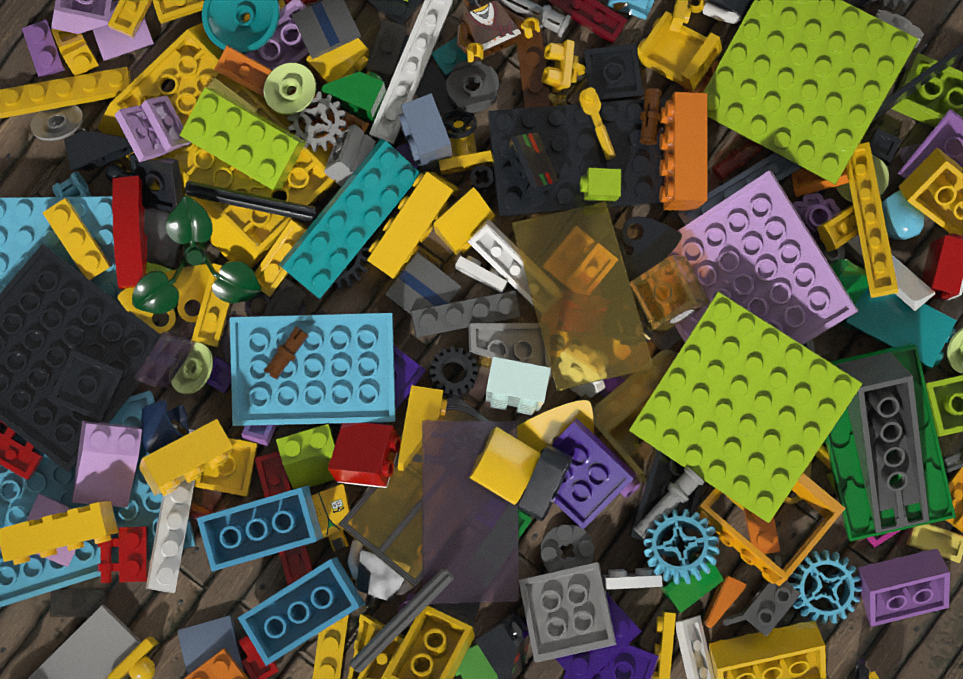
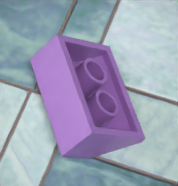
M938 549L921 551L916 554L859 567V576L861 578L859 587H862L861 595L870 627L949 608L950 571Z

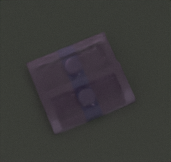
M167 331L163 332L134 378L154 387L160 385L168 388L195 343L182 335Z

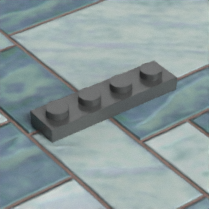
M516 291L411 311L415 337L467 328L470 323H492L521 317Z

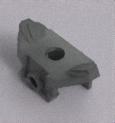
M774 556L773 562L781 568V557ZM766 580L740 613L728 616L722 620L723 625L727 626L747 620L767 637L801 593L786 581L778 586L776 583L772 584Z

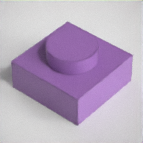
M245 425L241 435L244 440L268 446L277 425Z

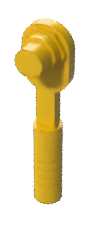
M589 87L580 93L579 101L583 111L591 115L605 158L610 160L616 157L606 127L603 125L599 115L601 102L594 88Z

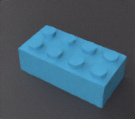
M309 486L197 518L212 572L323 539Z
M336 557L328 560L244 613L238 619L267 666L365 605V602Z

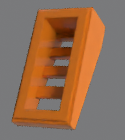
M722 575L724 581L718 584L702 624L712 628L743 592L747 584L730 576Z

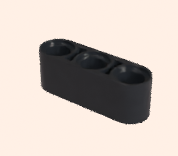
M548 444L535 467L518 505V509L542 522L556 498L573 461V457Z

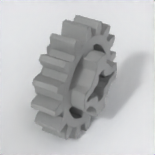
M318 92L316 98H313L305 109L287 117L289 122L294 123L288 127L290 133L297 132L295 135L306 141L304 149L311 144L314 152L317 151L319 145H322V148L326 151L327 143L330 142L336 146L335 137L343 138L344 136L340 128L347 127V124L340 119L346 115L343 110L338 111L341 107L339 101L332 104L333 98L330 94L323 99L322 93ZM318 105L316 108L307 109L311 106ZM330 110L335 116V124L328 120ZM321 117L323 124L317 123L314 126L312 120H318ZM300 119L307 125L304 133L300 129ZM327 134L322 138H317L319 135Z

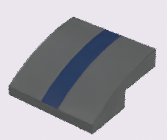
M323 0L292 15L312 59L361 37L344 0Z
M416 252L384 295L411 315L413 310L449 304L461 286Z

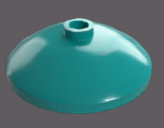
M204 0L202 8V22L210 40L223 50L228 45L243 54L255 51L265 45L275 33L280 18L278 0ZM250 14L249 21L244 22V17Z

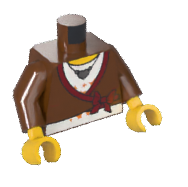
M464 0L463 2L468 12L464 14L458 26L457 46L467 55L468 62L474 63L516 44L522 35L521 32L525 33L526 38H531L533 36L532 30L540 32L539 20L533 17L525 19L506 7L501 6L498 1H492L483 5L481 0Z

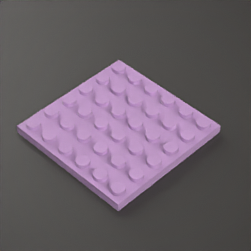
M772 171L766 172L679 229L678 232L681 233L682 238L677 247L657 268L646 276L670 319L687 308H702L675 325L685 343L718 292L729 297L802 345L858 312L855 304Z

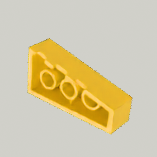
M426 172L425 175L421 173L413 184L415 190L410 197L406 195L398 206V209L401 211L395 219L393 217L389 219L383 228V231L386 233L380 241L378 239L375 240L368 251L371 255L367 261L393 279L397 278L418 251L419 246L417 244L419 241L423 242L429 236L434 227L432 224L433 220L439 219L449 208L447 200L450 196L457 197L461 191L460 188L437 172Z
M111 501L89 504L90 506L67 510L65 513L52 514L41 517L38 520H30L0 528V548L3 561L13 560L14 565L31 561L30 555L40 553L41 558L58 554L57 548L67 546L68 551L85 547L84 541L94 539L95 544L112 540L111 534L119 532Z

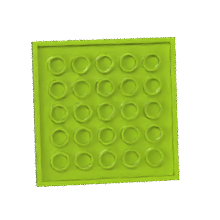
M754 0L703 92L707 93V117L836 185L919 39L842 0Z
M718 292L629 431L683 467L688 466L701 479L767 523H770L863 383L729 297Z

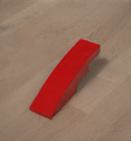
M139 176L113 178V238L119 289L134 288L147 271L148 238L144 234L145 209L141 204L142 180Z

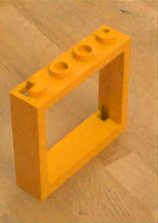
M802 473L792 491L820 513L824 520L783 569L771 561L710 508L722 494L718 489L715 488L696 512L699 513V521L703 518L708 519L707 527L713 526L716 533L719 534V539L725 545L733 546L741 553L740 556L746 563L755 565L762 571V575L767 581L780 586L788 579L841 515L845 507Z

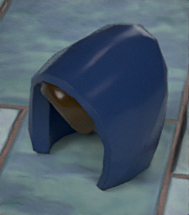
M162 400L142 409L140 424L142 429L141 442L149 454L189 434L184 406L178 405L176 408L167 411V401Z

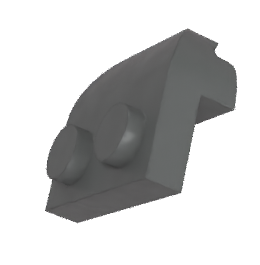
M149 207L145 209L144 234L148 238L147 262L174 268L177 264L180 244L173 241L166 231L167 218L171 212Z

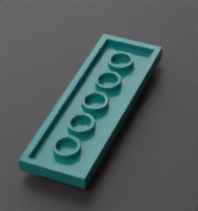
M381 139L278 265L320 299L407 193L421 173L386 140Z

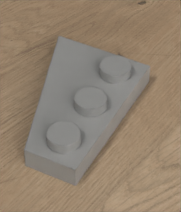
M470 323L468 325L469 352L490 359L498 357L551 368L549 323Z

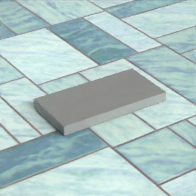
M103 604L28 679H106L107 675L142 641Z

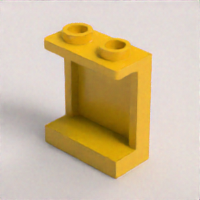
M666 11L662 17H659L654 22L649 36L640 42L637 52L640 62L651 70L694 91L722 51L720 37L713 33L705 37L682 25L680 32L671 31L669 28L672 14Z

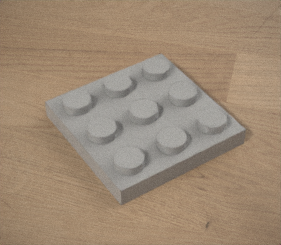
M598 562L519 580L533 657L536 663L617 645L602 572Z

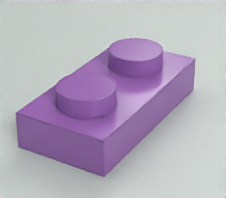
M47 20L22 28L40 79L66 71L51 31L50 23Z

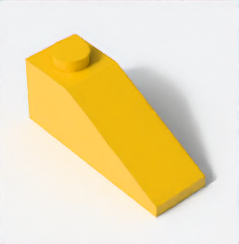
M411 385L398 459V470L404 471L438 425L440 415L445 416L447 400L443 399V390Z

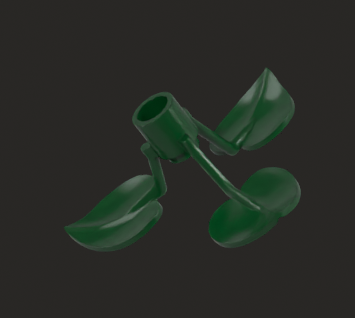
M184 195L169 214L166 222V231L169 237L176 243L185 244L184 257L181 259L180 265L170 280L162 271H152L145 274L134 288L132 304L136 309L154 314H163L174 309L179 300V291L173 284L177 281L187 263L197 266L204 262L212 275L217 278L212 284V291L216 297L224 302L241 303L248 301L260 293L261 286L252 268L242 261L226 262L221 266L220 273L214 269L209 257L205 255L206 247L204 244L212 235V220L206 210L196 200L188 195Z

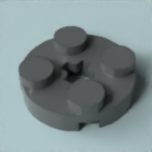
M468 60L463 61L453 68V72L447 78V94L451 103L460 112L474 113L483 111L496 103L499 92L497 73L491 66L488 67L482 64V61L474 63L468 62ZM474 81L475 85L480 84V87L476 91L467 90L466 87L469 86V82Z
M563 524L552 528L544 536L541 542V558L546 569L553 573L592 564L595 547L591 537L585 530L576 525ZM569 544H572L574 546L572 549L575 553L572 558L570 556H567L565 559L562 558L563 552L560 550V547L562 545L567 547Z

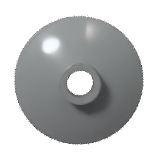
M76 105L39 111L31 120L30 128L33 135L41 140L54 141L63 139L78 130L83 122V114Z

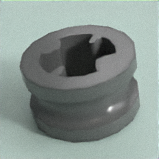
M960 452L942 458L946 473L963 467V461L960 460Z

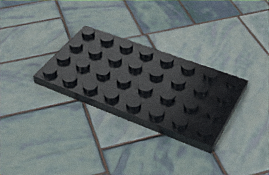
M670 97L660 99V109L664 107ZM644 99L601 102L599 115L603 125L606 127L616 157L606 160L592 117L583 111L581 104L488 111L498 218L664 204L659 199L660 187L664 186V176H660L659 172L660 161L664 160V150H661L659 145L660 135L664 133V123L658 122L657 144H641L639 142L642 127L640 113L643 112ZM538 132L540 139L544 138L549 147V154L547 155L551 164H556L560 178H558L559 183L555 188L525 199L505 149L512 137ZM588 168L621 169V196L616 201L584 200V192H580V178L584 176Z

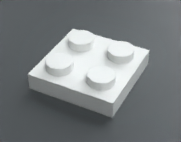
M635 568V573L629 574L624 569H609L608 575H602L606 589L662 587V575L657 576L654 573V569Z

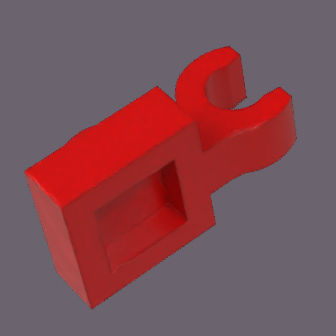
M248 635L239 640L241 647L248 656L241 662L251 679H266L280 670L275 661L267 666L265 665Z

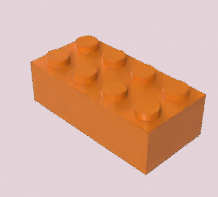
M675 92L666 101L664 107L660 109V123H664V133L660 135L659 145L660 149L664 150V160L660 161L659 172L660 176H664V186L660 187L659 199L660 202H664L663 210L695 211L707 202V93Z

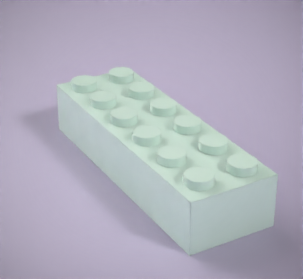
M493 357L486 389V402H490L491 408L506 410L507 406L516 407L517 413L532 415L534 411L538 412L545 401L551 368Z

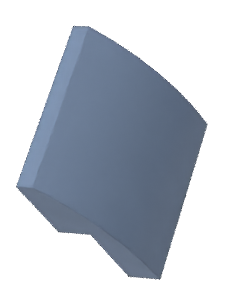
M231 616L177 630L187 674L191 673L224 647L243 672H245L241 662L243 660L242 653L237 643L233 618Z

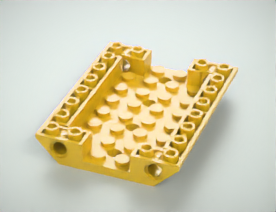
M203 23L187 29L109 104L97 128L105 134L126 137L115 114L120 109L139 106L147 99L168 96L182 125L185 126L204 87H208L214 78L255 107L259 115L289 131L288 127L294 123L288 121L287 117L290 115L280 114L271 109L263 96L214 70L224 50L210 40L204 30ZM165 80H174L175 88L171 92L162 91V84ZM300 119V129L304 133L307 125ZM327 134L319 135L317 138H322ZM192 142L180 149L162 155V157L179 161L183 196L186 195L185 185L187 181H194L270 198L273 197L275 192L284 191L287 194L286 201L311 206L316 200L321 202L339 185L336 183V180L331 179L324 173L334 146L330 142L327 143L326 151L322 148V145L318 146L316 152L313 151L311 144L306 149L303 148L282 189L277 190L270 189ZM191 197L206 210L212 220L213 232L209 241L229 261H242L251 268L268 254L290 220L293 219Z

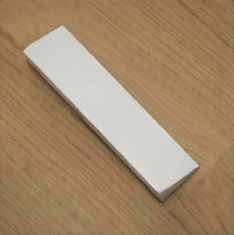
M489 219L468 240V243L542 315L562 299L563 292Z
M858 234L846 242L844 248L865 267ZM892 255L899 293L895 294L916 311L935 295V292Z

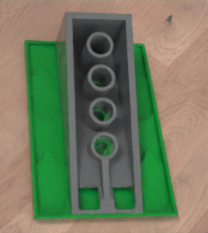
M910 343L900 347L897 346L830 361L863 383L825 439L836 493L838 494L839 503L845 507L841 514L849 541L956 518L917 346L914 343Z

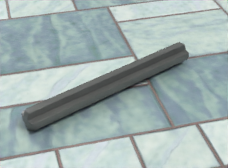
M446 568L441 569L350 661V665L356 672L363 671L454 579L450 571Z

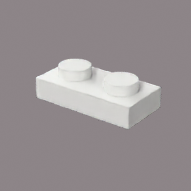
M469 255L467 258L459 257L455 265L457 270L503 293L508 281L496 269L491 268L488 271L480 267L482 263Z

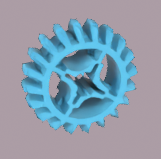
M687 509L683 510L682 516L678 515L677 510H672L673 517L668 518L667 514L663 513L662 518L664 522L660 523L658 520H654V525L657 527L656 530L647 529V533L652 538L644 539V545L650 547L644 550V554L646 557H651L647 563L649 567L656 566L654 573L657 576L664 572V581L668 582L673 575L675 584L678 585L680 583L681 577H684L686 584H690V576L695 575V578L699 581L702 579L699 573L701 570L706 574L710 573V569L706 564L715 565L717 563L716 559L711 555L719 554V548L714 546L719 543V539L716 536H712L716 531L713 526L707 527L709 523L707 518L699 521V513H693L690 518ZM682 527L697 531L702 538L696 539V536H686L683 533ZM673 530V537L669 541L663 542V545H660L663 537ZM679 536H681L682 542L685 544V550H683L684 558L677 548L678 543H680ZM699 548H703L700 557L690 564V556L694 552H698ZM660 556L676 557L679 559L681 566L670 565Z
M823 550L820 558L817 551H812V561L806 556L803 559L805 565L799 564L796 568L799 570L798 574L793 572L790 577L796 579L795 583L789 582V584L801 593L798 600L792 606L795 609L803 606L800 615L805 617L810 613V621H816L819 617L820 623L826 624L829 617L831 623L835 624L838 620L837 614L842 619H846L845 609L851 612L855 611L854 606L850 603L851 601L860 602V598L854 596V591L861 592L862 587L854 586V582L860 581L861 578L857 575L851 576L855 572L856 567L852 565L846 568L849 559L844 557L839 561V553L834 552L830 557L829 551ZM829 564L836 568L839 573L825 577L822 572H819L817 566ZM810 572L812 586L806 591L807 594H805L804 583ZM821 580L822 582L829 583V585L826 587L828 590V594H826V592L820 591V589L822 588ZM843 580L844 593L841 600L838 601L837 588L843 583ZM824 597L832 607L817 609L809 602Z

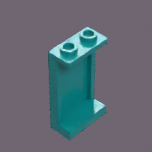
M869 287L855 303L858 312L840 323L841 326L849 330L854 328L889 348L914 343L917 346L921 367L925 370L933 368V366L936 367L940 363L944 355L941 350L945 342L949 343L956 331L953 328L956 320L938 310L923 304L914 311L896 294L871 298Z

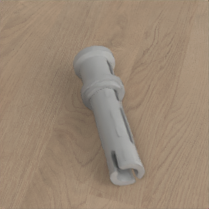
M491 0L498 1L502 6L525 17L538 19L540 28L545 27L558 33L560 38L564 35L571 20L570 15L564 16L551 10L549 5L542 7L529 0H513L528 8L525 9L509 0ZM549 18L552 19V20H554V21H556V22H558V23H560V25L557 24V23H555V22H553V21H551V20H549Z
M688 466L684 468L685 472L674 484L670 483L668 485V492L633 528L643 539H647L650 536L647 533V529H657L656 525H654V520L662 523L664 521L662 518L663 513L669 516L672 510L681 502L684 504V502L689 500L688 496L698 485L705 483Z

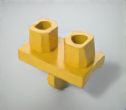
M567 39L562 44L550 43L545 47V59L555 61L554 68L546 67L544 69L542 83L552 86V92L561 93V89L569 88L571 83L577 82L578 75L585 74V66L578 63L579 56L573 55L575 41Z

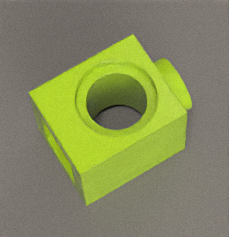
M588 168L584 176L580 178V192H584V200L616 201L621 196V169Z

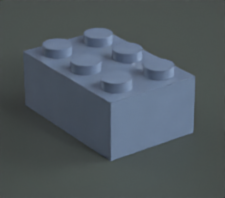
M432 93L402 104V114L398 116L405 140L409 142L415 166L421 165L423 172L438 167L439 160L452 158L451 142Z

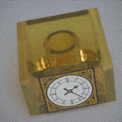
M671 255L629 283L653 330H668L710 304L686 256Z

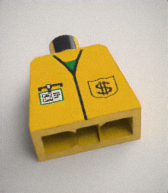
M340 484L312 495L323 538H329L333 551L349 546L343 532L345 529L339 525L351 510L346 484ZM353 517L348 522L351 527H354Z

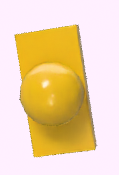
M153 636L145 638L107 675V679H123L128 673L131 679H152L156 671L155 664L150 658L145 656L159 643Z

